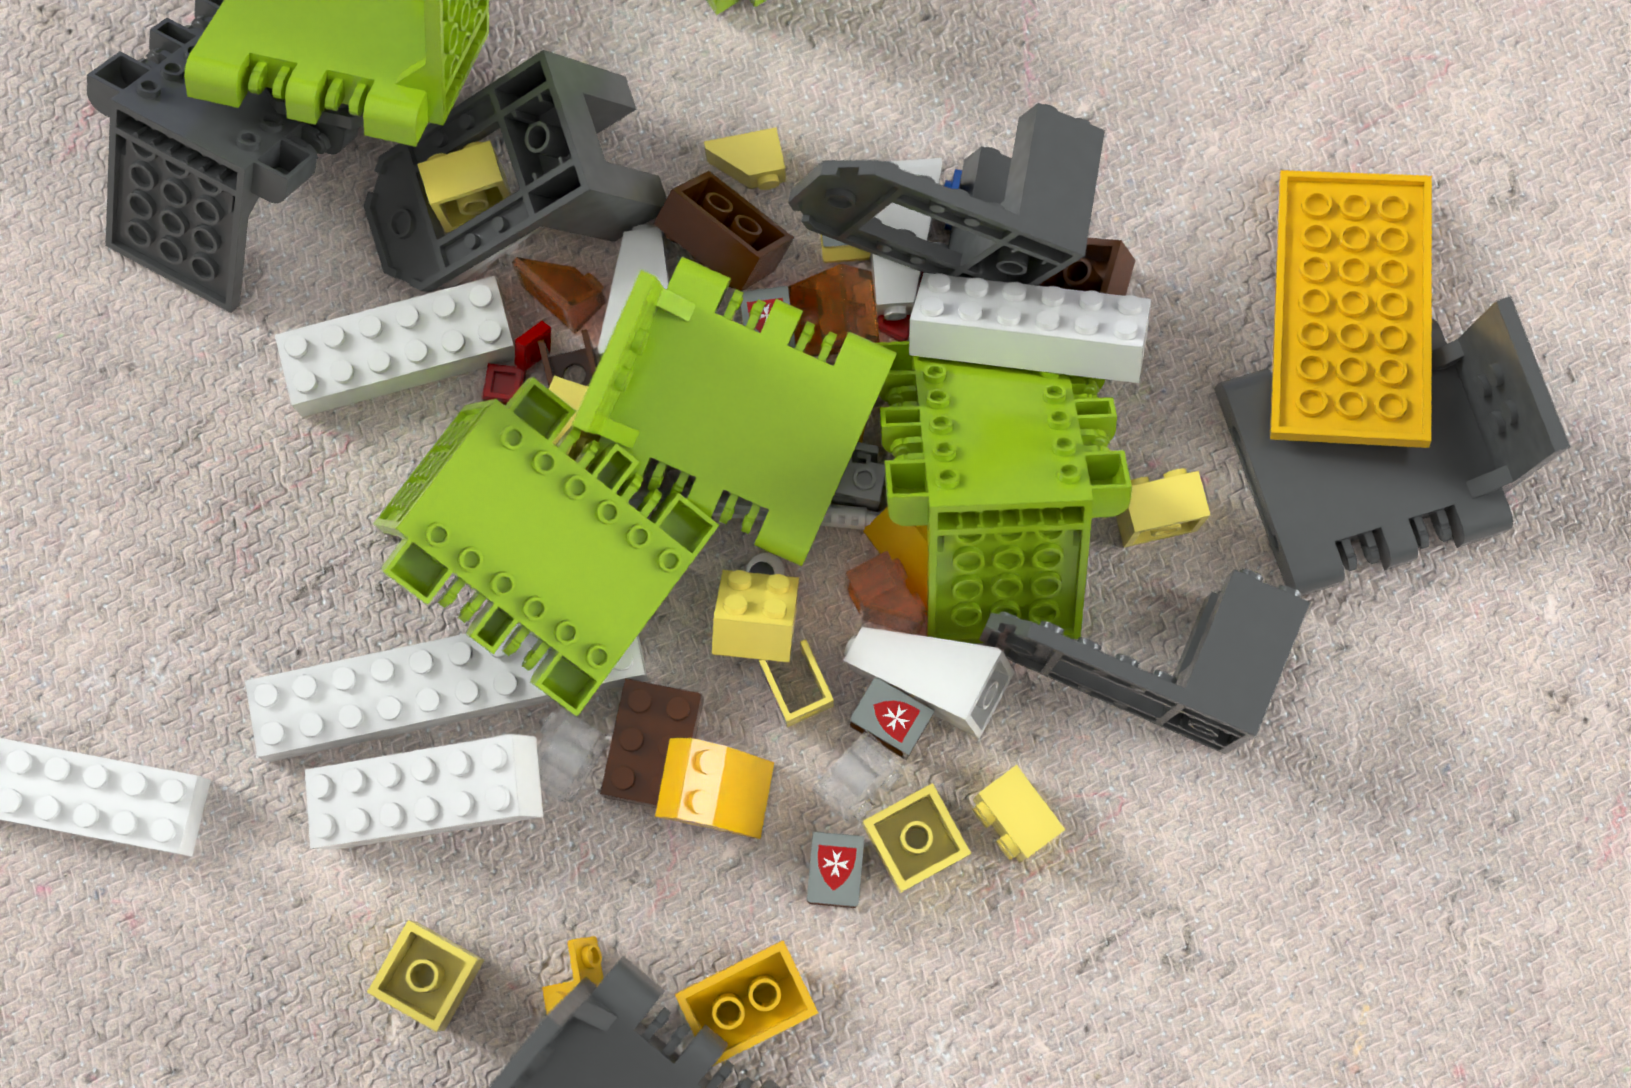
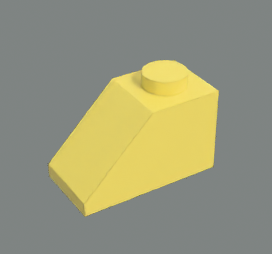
M777 127L704 141L707 162L749 189L758 187L760 190H769L776 188L780 183L786 182V170Z

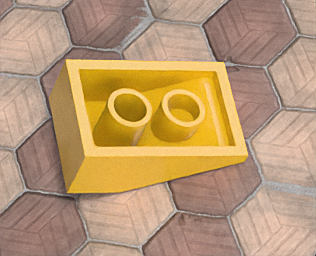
M670 738L655 817L761 839L774 762L728 746L695 738Z

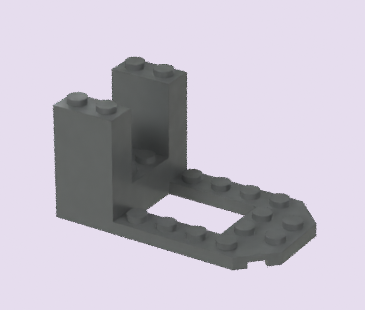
M542 50L451 109L444 126L429 123L416 147L399 143L380 155L375 168V172L379 173L374 191H368L363 207L383 272L409 283L410 286L420 291L432 292L539 227L615 242L623 237L624 231H632L633 227L644 225L656 218L667 199L660 177L655 174L606 162L597 136L602 130L637 110L626 76ZM500 128L520 190L444 235L442 225L429 204L417 164L427 161L429 157L435 154H449L461 150L465 145L480 141Z
M1037 103L1018 119L1012 158L1001 154L995 148L981 146L964 159L959 189H951L935 183L934 179L929 176L915 175L904 171L897 164L889 161L823 160L791 188L788 204L793 211H801L803 214L802 223L808 230L923 273H942L948 276L982 278L1009 283L1019 282L1037 286L1085 256L1105 130L1091 125L1086 119L1074 118L1064 114L1052 105ZM891 203H895L950 224L952 228L949 245L947 246L941 242H929L916 237V234L910 230L895 229L887 226L874 216Z
M1241 569L1240 572L1233 570L1226 577L1221 591H1218L1217 594L1211 592L1204 599L1173 676L1159 670H1154L1153 674L1138 668L1139 662L1123 654H1116V657L1100 651L1101 645L1092 640L1079 637L1078 641L1062 635L1064 630L1050 622L1041 621L1039 625L1002 611L1000 614L991 613L979 640L991 647H995L997 643L1005 648L1003 653L1006 658L1014 663L1226 754L1257 736L1310 602L1300 598L1302 594L1294 588L1285 585H1278L1277 588L1263 582V576L1248 569Z

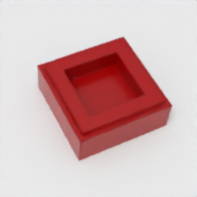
M540 321L515 339L514 364L522 371L528 370L542 360L538 341L544 340L549 353L551 352V327L544 321Z
M488 363L482 400L497 399L503 405H506L525 382L527 371H522L517 366Z

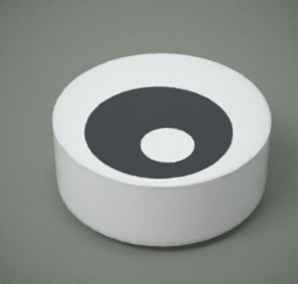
M761 553L754 556L749 561L746 572L785 575L781 560L770 553Z

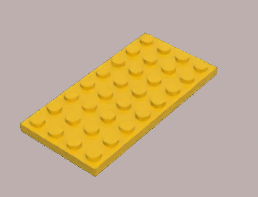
M1280 170L1270 439L1429 448L1431 444L1432 176Z

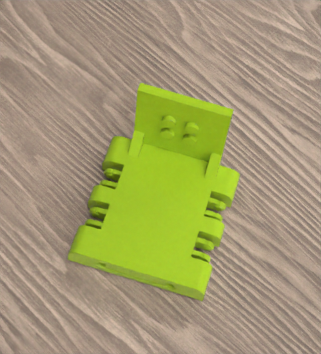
M224 0L188 56L185 66L187 97L239 108L248 91L261 94L266 87L272 88L274 98L285 99L287 119L314 125L318 122L325 107L326 109L337 111L341 104L349 105L350 114L361 116L363 112L365 136L416 147L428 122L444 126L489 35V0Z
M681 257L667 289L662 286L657 276L640 270L572 423V426L581 430L601 435L598 442L601 444L600 449L591 460L588 469L609 444L617 443L639 461L621 485L622 487L636 473L644 478L651 460L654 458L659 462L647 489L652 491L655 488H660L668 465L679 469L681 473L677 482L673 484L670 494H682L690 475L696 477L687 500L710 518H712L723 491L726 490L730 492V496L719 518V522L727 524L734 514L738 498H744L753 502L749 513L745 515L741 524V531L749 534L762 506L768 509L769 512L754 546L802 567L897 353L849 331L834 366L826 363V360L837 337V334L829 331L828 335L825 336L818 358L803 353L807 343L811 341L814 334L815 324L807 321L795 349L788 346L803 314V310L776 299L763 329L759 333L754 330L766 304L764 301L758 299L753 304L746 326L732 321L743 301L744 293L737 289L734 291L724 315L717 314L731 278L685 257ZM683 507L681 513L686 514L692 518L698 519L689 510Z
M909 341L876 342V344L897 353L879 393V397L883 401L888 402L890 406L880 407L882 445L887 452L895 457L894 460L885 461L888 515L898 525H927L926 636L971 644H982L983 642L979 639L991 613L1000 614L1002 611L1039 625L1041 621L1055 624L1064 630L1062 635L1071 639L1081 637L1092 518L1120 515L1129 507L1132 492L1125 451H1110L1107 447L1116 432L1117 413L1113 397L1099 398L1097 396L1105 383V379L909 355Z
M532 377L523 383L506 406L497 399L464 405L373 522V525L385 534L402 538L383 564L381 571L423 603L428 605L451 574L455 578L438 600V604L446 608L448 605H451L465 584L475 591L460 610L458 619L466 623L469 621L483 602L487 600V603L472 621L466 632L467 636L487 651L494 654L516 624L519 625L504 644L502 652L510 656L519 649L529 633L532 634L538 641L523 659L522 667L526 670H531L550 648L549 653L535 670L530 683L570 713L578 716L719 527V524L680 493H671L648 519L647 517L662 497V493L656 488L644 497L637 509L631 506L628 501L639 490L643 481L640 475L634 474L619 493L616 494V492L639 461L617 443H611L599 454L589 469L586 470L585 468L600 449L601 444L596 440L587 443L575 461L565 453L577 441L581 429L571 426L556 446L552 442L576 411ZM683 507L689 510L698 519L692 518L686 514L681 513Z

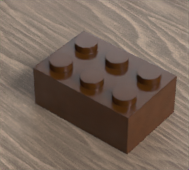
M710 171L673 188L653 223L664 232L667 239L678 243L692 254L696 262L731 278L729 287L741 292L773 273L794 239L791 234Z
M625 678L600 795L607 799L657 808L670 738L696 739L704 702L702 693Z

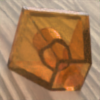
M516 257L512 261L521 286L574 334L606 303L601 291L604 288L603 285L589 272L583 275L575 267Z

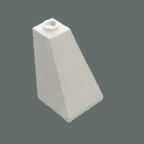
M942 158L889 161L897 164L904 171L915 175L929 176L934 179L935 183L940 184ZM891 203L874 216L881 220L882 224L895 229L910 230L916 234V237L929 240L933 218L895 203ZM870 253L876 317L884 315L886 320H900L907 315H911L918 292L921 272Z
M648 224L633 227L632 231H624L598 344L600 359L640 270L657 276L665 289L668 287L669 277L662 231L657 227Z
M861 627L858 635L852 636L848 641L844 652L846 657L843 660L853 672L870 681H873L874 678L883 680L934 710L933 715L980 739L1015 673L1003 651L996 647Z

